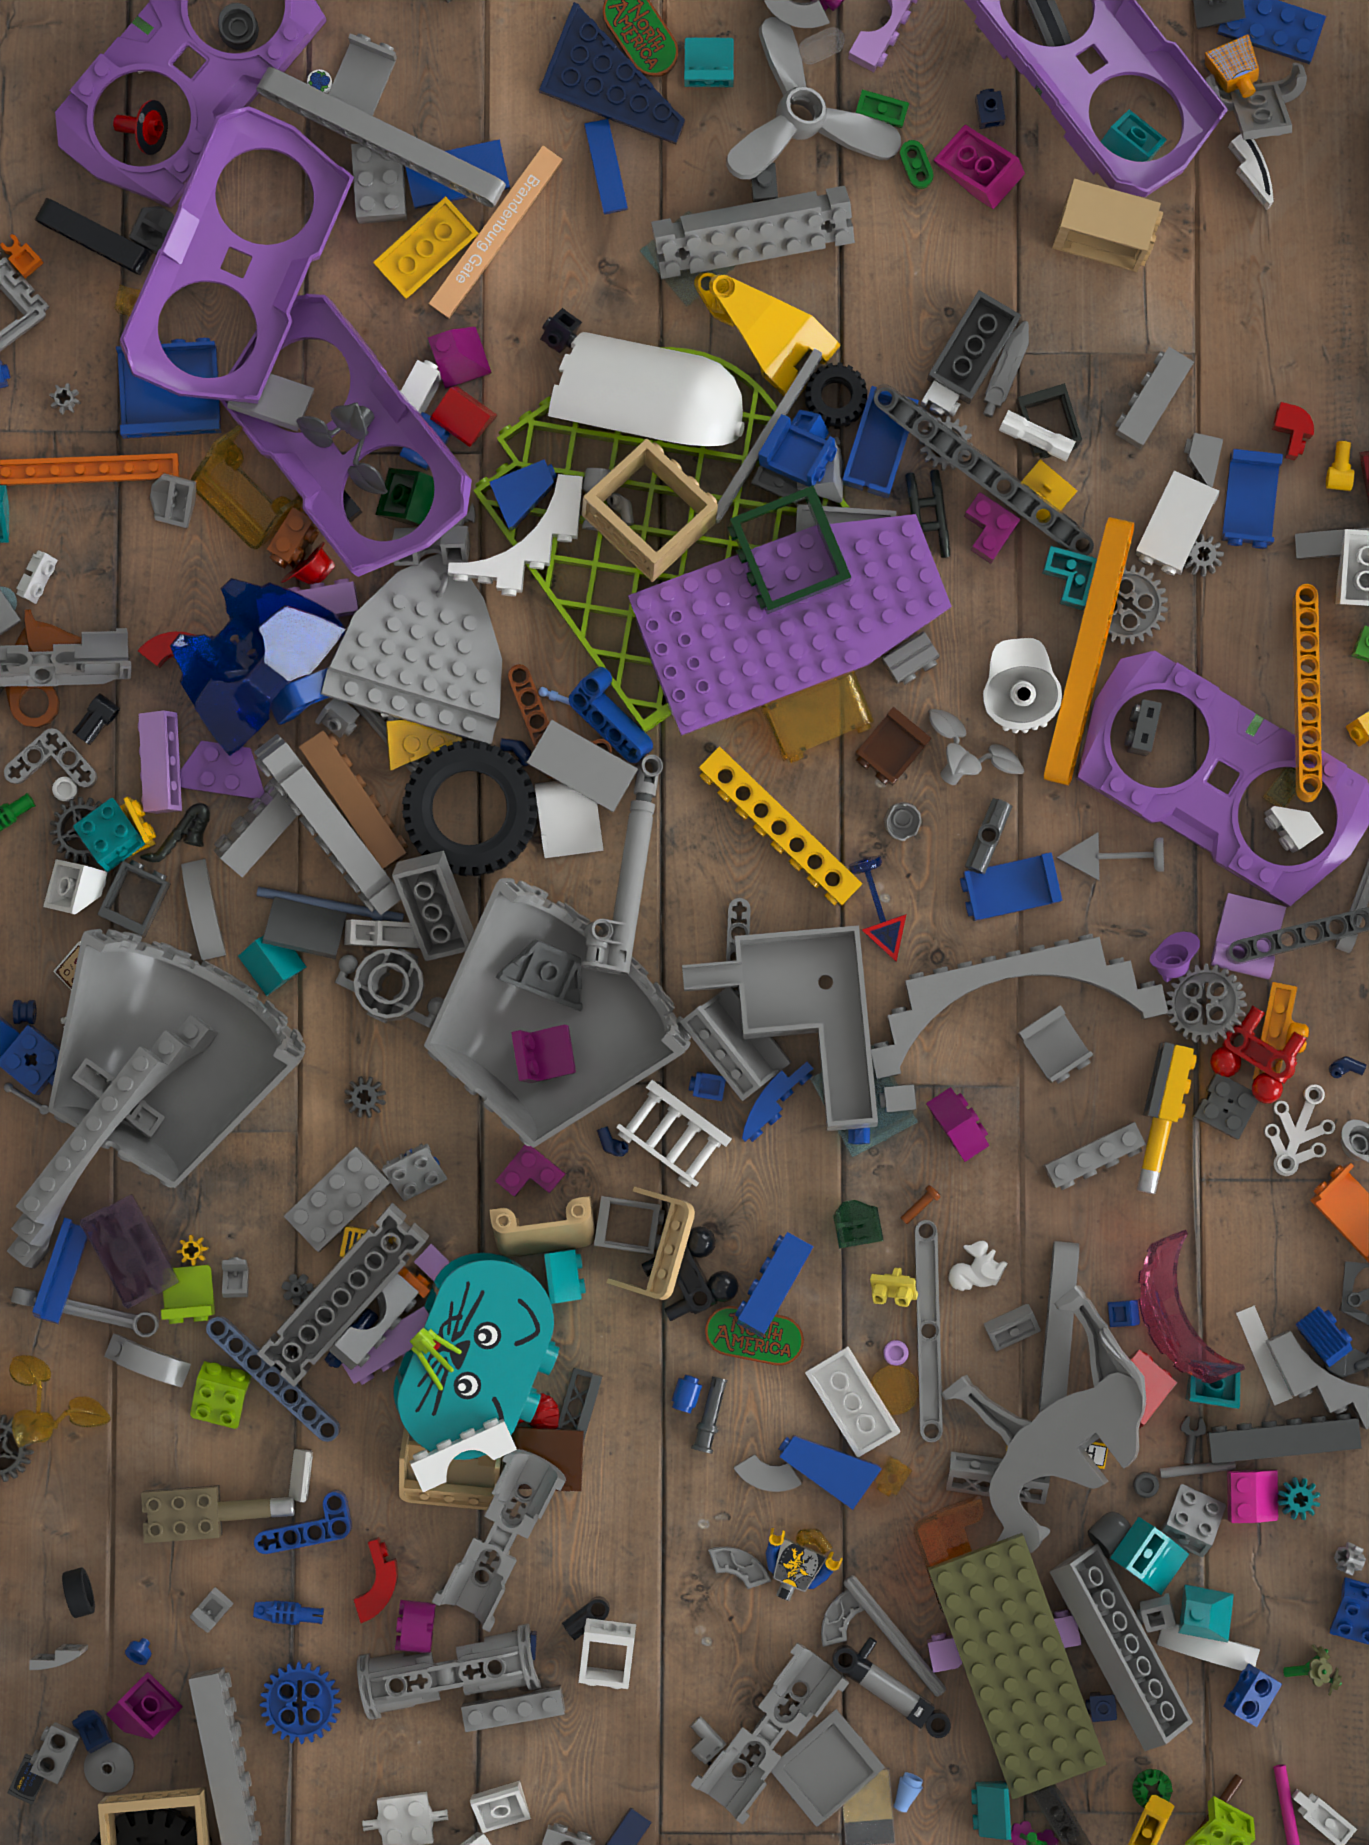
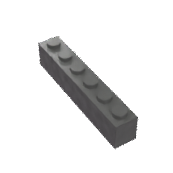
M1351 1413L1336 1414V1419H1327L1325 1415L1311 1417L1312 1421L1302 1422L1301 1418L1286 1419L1287 1424L1278 1425L1277 1421L1273 1420L1261 1422L1262 1426L1252 1427V1423L1237 1424V1429L1228 1430L1226 1425L1214 1426L1212 1431L1206 1432L1209 1462L1213 1464L1362 1449L1359 1418L1351 1417Z

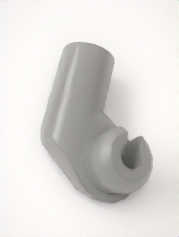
M613 493L606 499L608 506L620 513L621 520L628 526L634 525L631 502L621 494Z

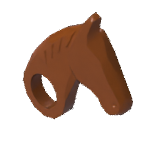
M26 609L24 613L25 628L15 645H28V652L53 651V644H82V638L51 624L35 621L31 609ZM6 686L7 699L13 717L24 726L40 728L50 724L57 716L60 700L54 686ZM31 689L43 690L49 698L47 711L38 718L27 717L21 710L20 701L22 696Z

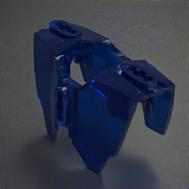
M231 578L220 588L225 600V609L230 618L226 626L215 637H210L206 634L184 635L179 633L170 645L179 668L183 673L180 679L182 687L208 730L229 756L242 748L270 719L271 702L290 681L301 676L310 675L341 639L346 630L333 611L305 596L271 582L259 586ZM237 635L239 641L230 640L231 636ZM255 649L253 654H248L249 650Z

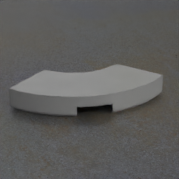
M755 1454L733 1467L743 1480L765 1491L780 1492L802 1485L789 1463L780 1466L768 1465L762 1462Z
M728 1546L708 1549L716 1574L725 1572L734 1574L744 1582L747 1589L771 1582L765 1567L750 1553Z
M848 1589L840 1593L825 1612L821 1626L823 1647L847 1641L846 1631L850 1620L857 1613L864 1611Z

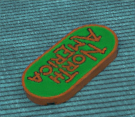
M605 0L603 5L605 24L634 66L645 76L661 77L669 73L677 62L678 45L650 0Z
M724 1306L717 1309L709 1316L706 1322L705 1335L707 1342L713 1350L725 1356L781 1366L793 1362L803 1349V1332L800 1326L787 1316L776 1314L763 1338L737 1324L738 1317L735 1316L739 1308L737 1306Z

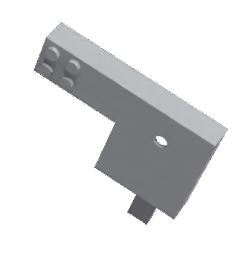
M859 925L735 936L736 961L682 965L684 991L739 987L743 1039L818 1033L827 1131L877 1127L878 1117ZM822 976H829L833 980L832 987L822 989L818 984L819 979Z

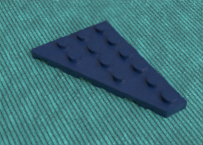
M574 2L540 86L539 93L676 145L685 124V119L662 97L653 84L617 48V45L582 10L580 5Z

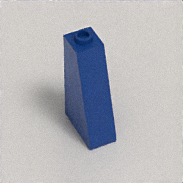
M793 1435L791 1439L786 1437L778 1448L781 1451L779 1454L780 1458L852 1510L882 1470L875 1463Z

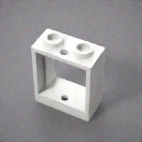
M428 360L424 362L416 361L400 391L420 414L422 412L425 413L442 382L440 371L437 370L438 366Z
M586 1618L579 1683L589 1686H607L614 1689L629 1688L636 1624ZM590 1641L627 1646L624 1671L587 1667Z

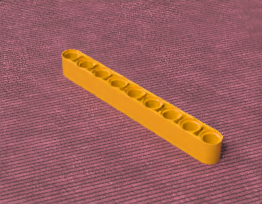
M1302 584L1296 590L1292 602L1296 793L1300 800L1312 802L1317 798L1322 788L1319 609L1317 589L1311 584ZM1300 595L1309 596L1311 601H1302ZM1301 618H1307V619H1309L1310 622H1311V625H1308V626H1307V625L1302 624L1301 621H1300V619H1301ZM1304 641L1311 644L1312 648L1305 649L1301 646L1300 643ZM1308 665L1313 672L1306 673L1301 669V666ZM1309 689L1313 696H1305L1301 690ZM1302 713H1310L1313 716V720L1304 719ZM1309 736L1314 740V743L1306 744L1302 737ZM1310 760L1315 767L1307 768L1304 766L1303 761ZM1311 784L1315 791L1307 792L1303 785Z

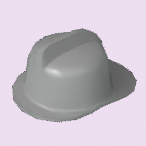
M1350 1120L1342 1127V1139L1340 1141L1342 1149L1350 1159L1354 1161L1364 1160L1369 1163V1124L1361 1120Z

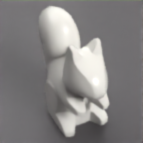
M986 1241L964 1245V1249L974 1256L975 1259L972 1265L957 1263L952 1266L949 1272L951 1286L960 1291L970 1290L973 1285L978 1287L996 1286L1008 1263L1005 1261L1000 1263L994 1261L993 1257L996 1251L991 1250L987 1254L988 1243Z

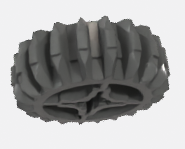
M78 797V805H76L73 799H70L69 809L62 804L60 808L64 813H54L59 818V821H51L50 825L57 827V830H51L49 833L52 836L58 835V838L52 840V844L58 845L61 843L57 848V852L63 853L67 850L64 855L65 859L69 860L74 854L73 862L75 863L80 861L81 856L85 864L89 863V856L96 862L88 848L87 850H75L68 844L67 841L81 839L75 829L72 828L66 834H64L67 820L72 815L75 825L84 818L81 816L80 811H94L103 804L102 802L98 801L93 806V798L89 797L85 804L84 798Z
M5 1414L1 1415L0 1428L4 1429L3 1434H0V1443L3 1441L2 1448L6 1453H0V1460L2 1457H6L16 1461L9 1468L0 1469L3 1482L9 1480V1474L13 1479L17 1478L18 1473L16 1469L19 1472H25L26 1469L22 1463H31V1460L25 1457V1455L34 1454V1450L27 1449V1446L33 1444L34 1441H26L25 1439L30 1434V1431L27 1430L23 1433L20 1431L25 1424L21 1422L14 1426L16 1423L15 1417H12L7 1423V1415ZM11 1433L17 1439L19 1453L10 1445Z

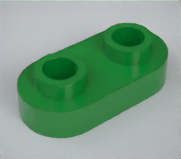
M916 140L905 142L900 149V159L909 182L914 188L925 189L931 185L934 173L924 147ZM909 151H914L917 156L915 158L908 157L907 153ZM918 174H923L925 176V179L923 181H919L916 178V176Z

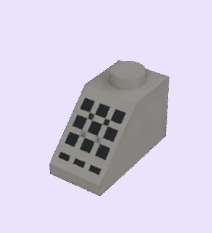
M1194 433L1191 439L1187 438L1184 453H1187L1186 461L1201 483L1213 487L1223 439Z

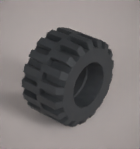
M838 362L837 365L828 363L824 368L821 366L816 373L813 372L807 383L805 393L806 408L808 407L809 412L820 414L827 428L835 426L834 429H840V426L843 425L847 427L851 422L857 421L860 414L862 415L867 401L866 382L861 378L859 371L855 372L850 365L846 367L843 366V363ZM832 383H840L846 386L851 393L850 402L842 408L827 406L821 397L823 388Z

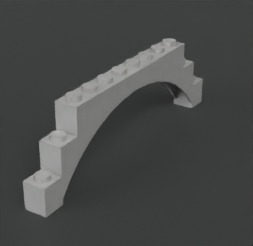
M1093 934L1078 937V942L1070 944L1068 939L1054 942L1055 947L1045 949L1044 945L1031 947L1030 953L1021 954L1020 950L1005 953L1006 958L999 960L996 959V956L982 958V963L972 965V961L957 964L958 969L948 971V967L937 968L933 970L934 974L924 976L923 972L909 975L910 980L905 981L911 1010L907 1011L906 1006L891 1010L892 1014L887 1016L893 1045H889L888 1041L874 1044L875 1049H871L875 1078L881 1079L901 1074L900 1066L909 1048L920 1032L937 1014L965 994L997 981L1024 976H1054L1081 981L1103 989L1125 1001L1140 1013L1141 1019L1168 1013L1162 984L1155 985V981L1140 984L1141 989H1137L1131 960L1124 962V957L1109 960L1110 965L1106 966L1100 937L1093 938Z
M190 1014L176 1034L165 1030L150 1050L141 1046L137 1049L16 1205L23 1214L11 1228L19 1236L7 1250L10 1255L25 1267L35 1269L50 1250L51 1234L66 1199L96 1152L121 1121L152 1089L186 1061L205 1051L218 1034L200 1018Z

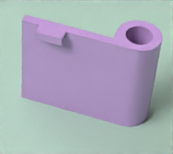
M1228 893L1210 965L1214 967L1217 964L1222 969L1226 968L1230 971L1269 980L1273 971L1275 956L1243 964H1233L1227 959L1226 950L1234 941L1281 929L1286 906ZM1265 940L1257 941L1258 950L1260 952H1267L1269 949L1268 943ZM1240 946L1233 947V955L1238 959H1242L1245 955L1244 949Z

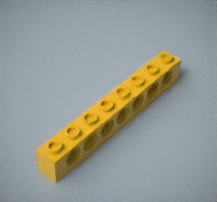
M720 746L699 767V771L702 772L699 777L709 786L713 783L719 789L717 794L726 803L731 800L737 806L735 811L744 820L747 818L751 819L755 823L753 829L762 837L767 835L773 841L770 845L778 853L782 854L785 852L791 858L788 862L797 871L803 869L809 875L806 879L816 889L820 886L827 893L824 897L835 906L838 903L842 906L863 884ZM726 770L732 774V780L729 783L719 781L718 775L721 771ZM739 788H747L749 790L750 797L747 800L742 801L736 797V791ZM757 805L767 807L768 814L765 817L759 818L754 814V808ZM775 822H782L785 825L786 831L783 834L776 835L773 833L771 827ZM793 839H800L803 842L804 848L800 852H794L790 849L789 843ZM811 856L819 857L822 862L821 867L811 869L807 864L808 858ZM829 873L837 874L839 884L829 886L825 881L826 875Z

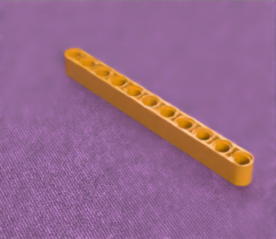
M1109 517L1107 520L1045 767L1044 780L1063 785H1070L1134 532V522Z

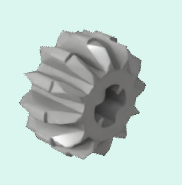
M1200 534L1198 542L1197 540L1195 541L1187 558L1189 562L1184 565L1185 569L1191 565L1194 567L1191 572L1192 575H1195L1198 569H1200L1201 576L1205 577L1207 570L1213 574L1216 572L1214 566L1220 567L1222 565V562L1217 558L1223 557L1224 552L1216 551L1221 544L1218 542L1212 545V536L1205 542L1204 535ZM1199 550H1201V553L1205 551L1208 554L1205 558L1206 561H1204V558L1198 559Z

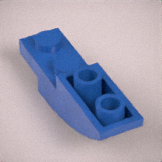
M808 1062L804 1063L790 1077H787L781 1070L764 1088L747 1118L742 1139L745 1142L748 1139L753 1142L763 1133L760 1128L767 1122L771 1126L782 1117L779 1113L782 1108L776 1101L781 1099L784 1102L794 1093L791 1089L799 1082L802 1086L813 1076L810 1071L814 1068Z

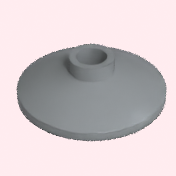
M111 1742L91 1754L88 1753L84 1762V1773L87 1781L92 1787L102 1792H116L124 1788L131 1780L134 1772L132 1755L123 1745L116 1742ZM105 1764H109L112 1767L110 1773L104 1771L103 1766Z

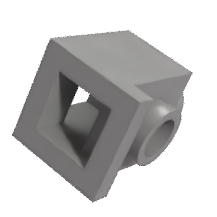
M332 699L322 709L315 722L318 725L322 722L330 731L341 738L344 734L349 736L357 727L355 721L360 714L346 702Z
M1169 1593L1164 1594L1163 1597L1140 1602L1137 1616L1140 1623L1145 1625L1147 1633L1176 1626L1175 1612Z

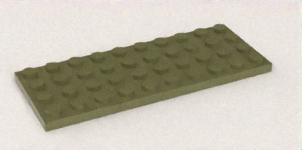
M1023 1533L928 1567L1012 1799L1107 1765Z

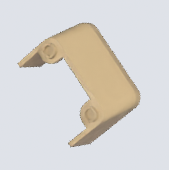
M634 1187L633 1192L670 1202L671 1205L647 1288L609 1278L607 1283L655 1299L666 1300L672 1295L695 1211L693 1206L687 1201Z
M404 1427L399 1457V1497L403 1501L479 1510L488 1509L494 1497L491 1493L502 1473L503 1456L495 1460L488 1455L478 1457V1459H452L447 1469V1482L423 1492L409 1461L414 1459V1454L427 1449L415 1440L409 1441V1433Z

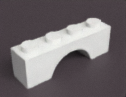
M497 1417L484 1422V1427L477 1431L471 1428L459 1434L461 1438L453 1442L447 1439L436 1445L437 1449L429 1453L427 1450H423L414 1454V1459L409 1462L422 1491L425 1492L447 1482L448 1466L452 1459L461 1452L477 1450L495 1460L517 1450L503 1419L498 1421Z

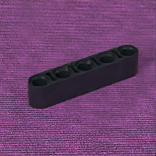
M49 198L45 199L35 218V221L137 275H141L152 255L144 247Z

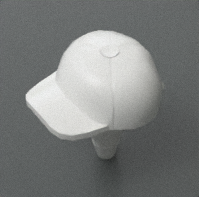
M1034 638L1010 639L1000 642L992 652L989 678L983 691V703L986 713L994 722L1003 726L1004 731L1012 729L1013 733H1018L1019 730L1027 733L1031 728L1037 730L1039 726L1046 727L1047 722L1055 716L1061 706L1062 690L1059 681L1052 671L1049 656L1044 645Z

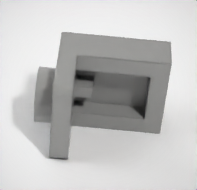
M237 1257L222 1260L223 1298L248 1297L249 1268L247 1260Z
M215 1587L193 1611L190 1618L198 1627L208 1633L234 1603Z

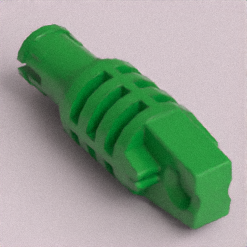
M28 793L11 804L4 803L0 806V831L17 822L16 820H18L19 815L36 806Z

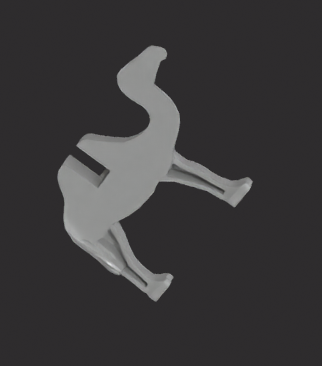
M1080 1285L1071 1289L1056 1301L1054 1305L1059 1310L1073 1312L1086 1331L1094 1388L1076 1392L1057 1400L1041 1411L1033 1421L1020 1418L990 1400L977 1386L972 1384L968 1375L962 1376L941 1393L945 1400L960 1399L966 1402L980 1415L986 1424L1000 1433L1007 1444L1006 1455L995 1471L989 1488L992 1507L1004 1527L996 1542L1023 1533L1030 1553L1040 1546L1043 1539L1049 1535L1050 1530L1045 1526H1040L1023 1508L1020 1502V1491L1025 1484L1045 1476L1060 1477L1092 1489L1109 1482L1085 1451L1087 1447L1099 1438L1123 1469L1136 1459L1139 1452V1425L1146 1408L1144 1376L1121 1349L1110 1332L1108 1325L1098 1314L1091 1300L1086 1298V1294Z

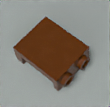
M893 707L855 752V755L858 757L856 761L866 770L869 767L877 773L875 777L884 785L890 783L893 786L932 738Z

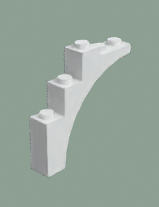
M558 474L555 492L546 513L538 525L521 542L509 550L488 559L468 563L449 562V576H453V580L468 581V578H476L479 583L493 584V580H496L497 590L502 591L501 594L505 596H516V593H522L525 564H529V568L544 569V566H550L553 537H557V541L572 542V539H578L583 477Z

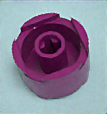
M400 1600L399 1615H403V1617H398L396 1632L401 1633V1636H396L395 1650L418 1653L431 1652L436 1604Z

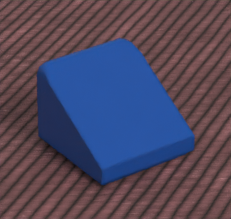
M1138 1300L1108 1302L1110 1327L1140 1324Z

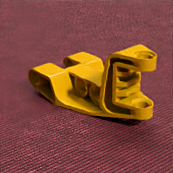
M702 272L695 278V289L711 315L733 327L735 325L757 360L762 377L783 396L786 395L798 375V370L795 366L807 352L811 354L814 348L822 352L820 363L825 365L841 346L812 315L727 275ZM708 276L711 280L709 282V290L705 291L701 287V280ZM806 383V385L804 386V388H803V390L801 391V393L805 390V388H806V386H807V383Z

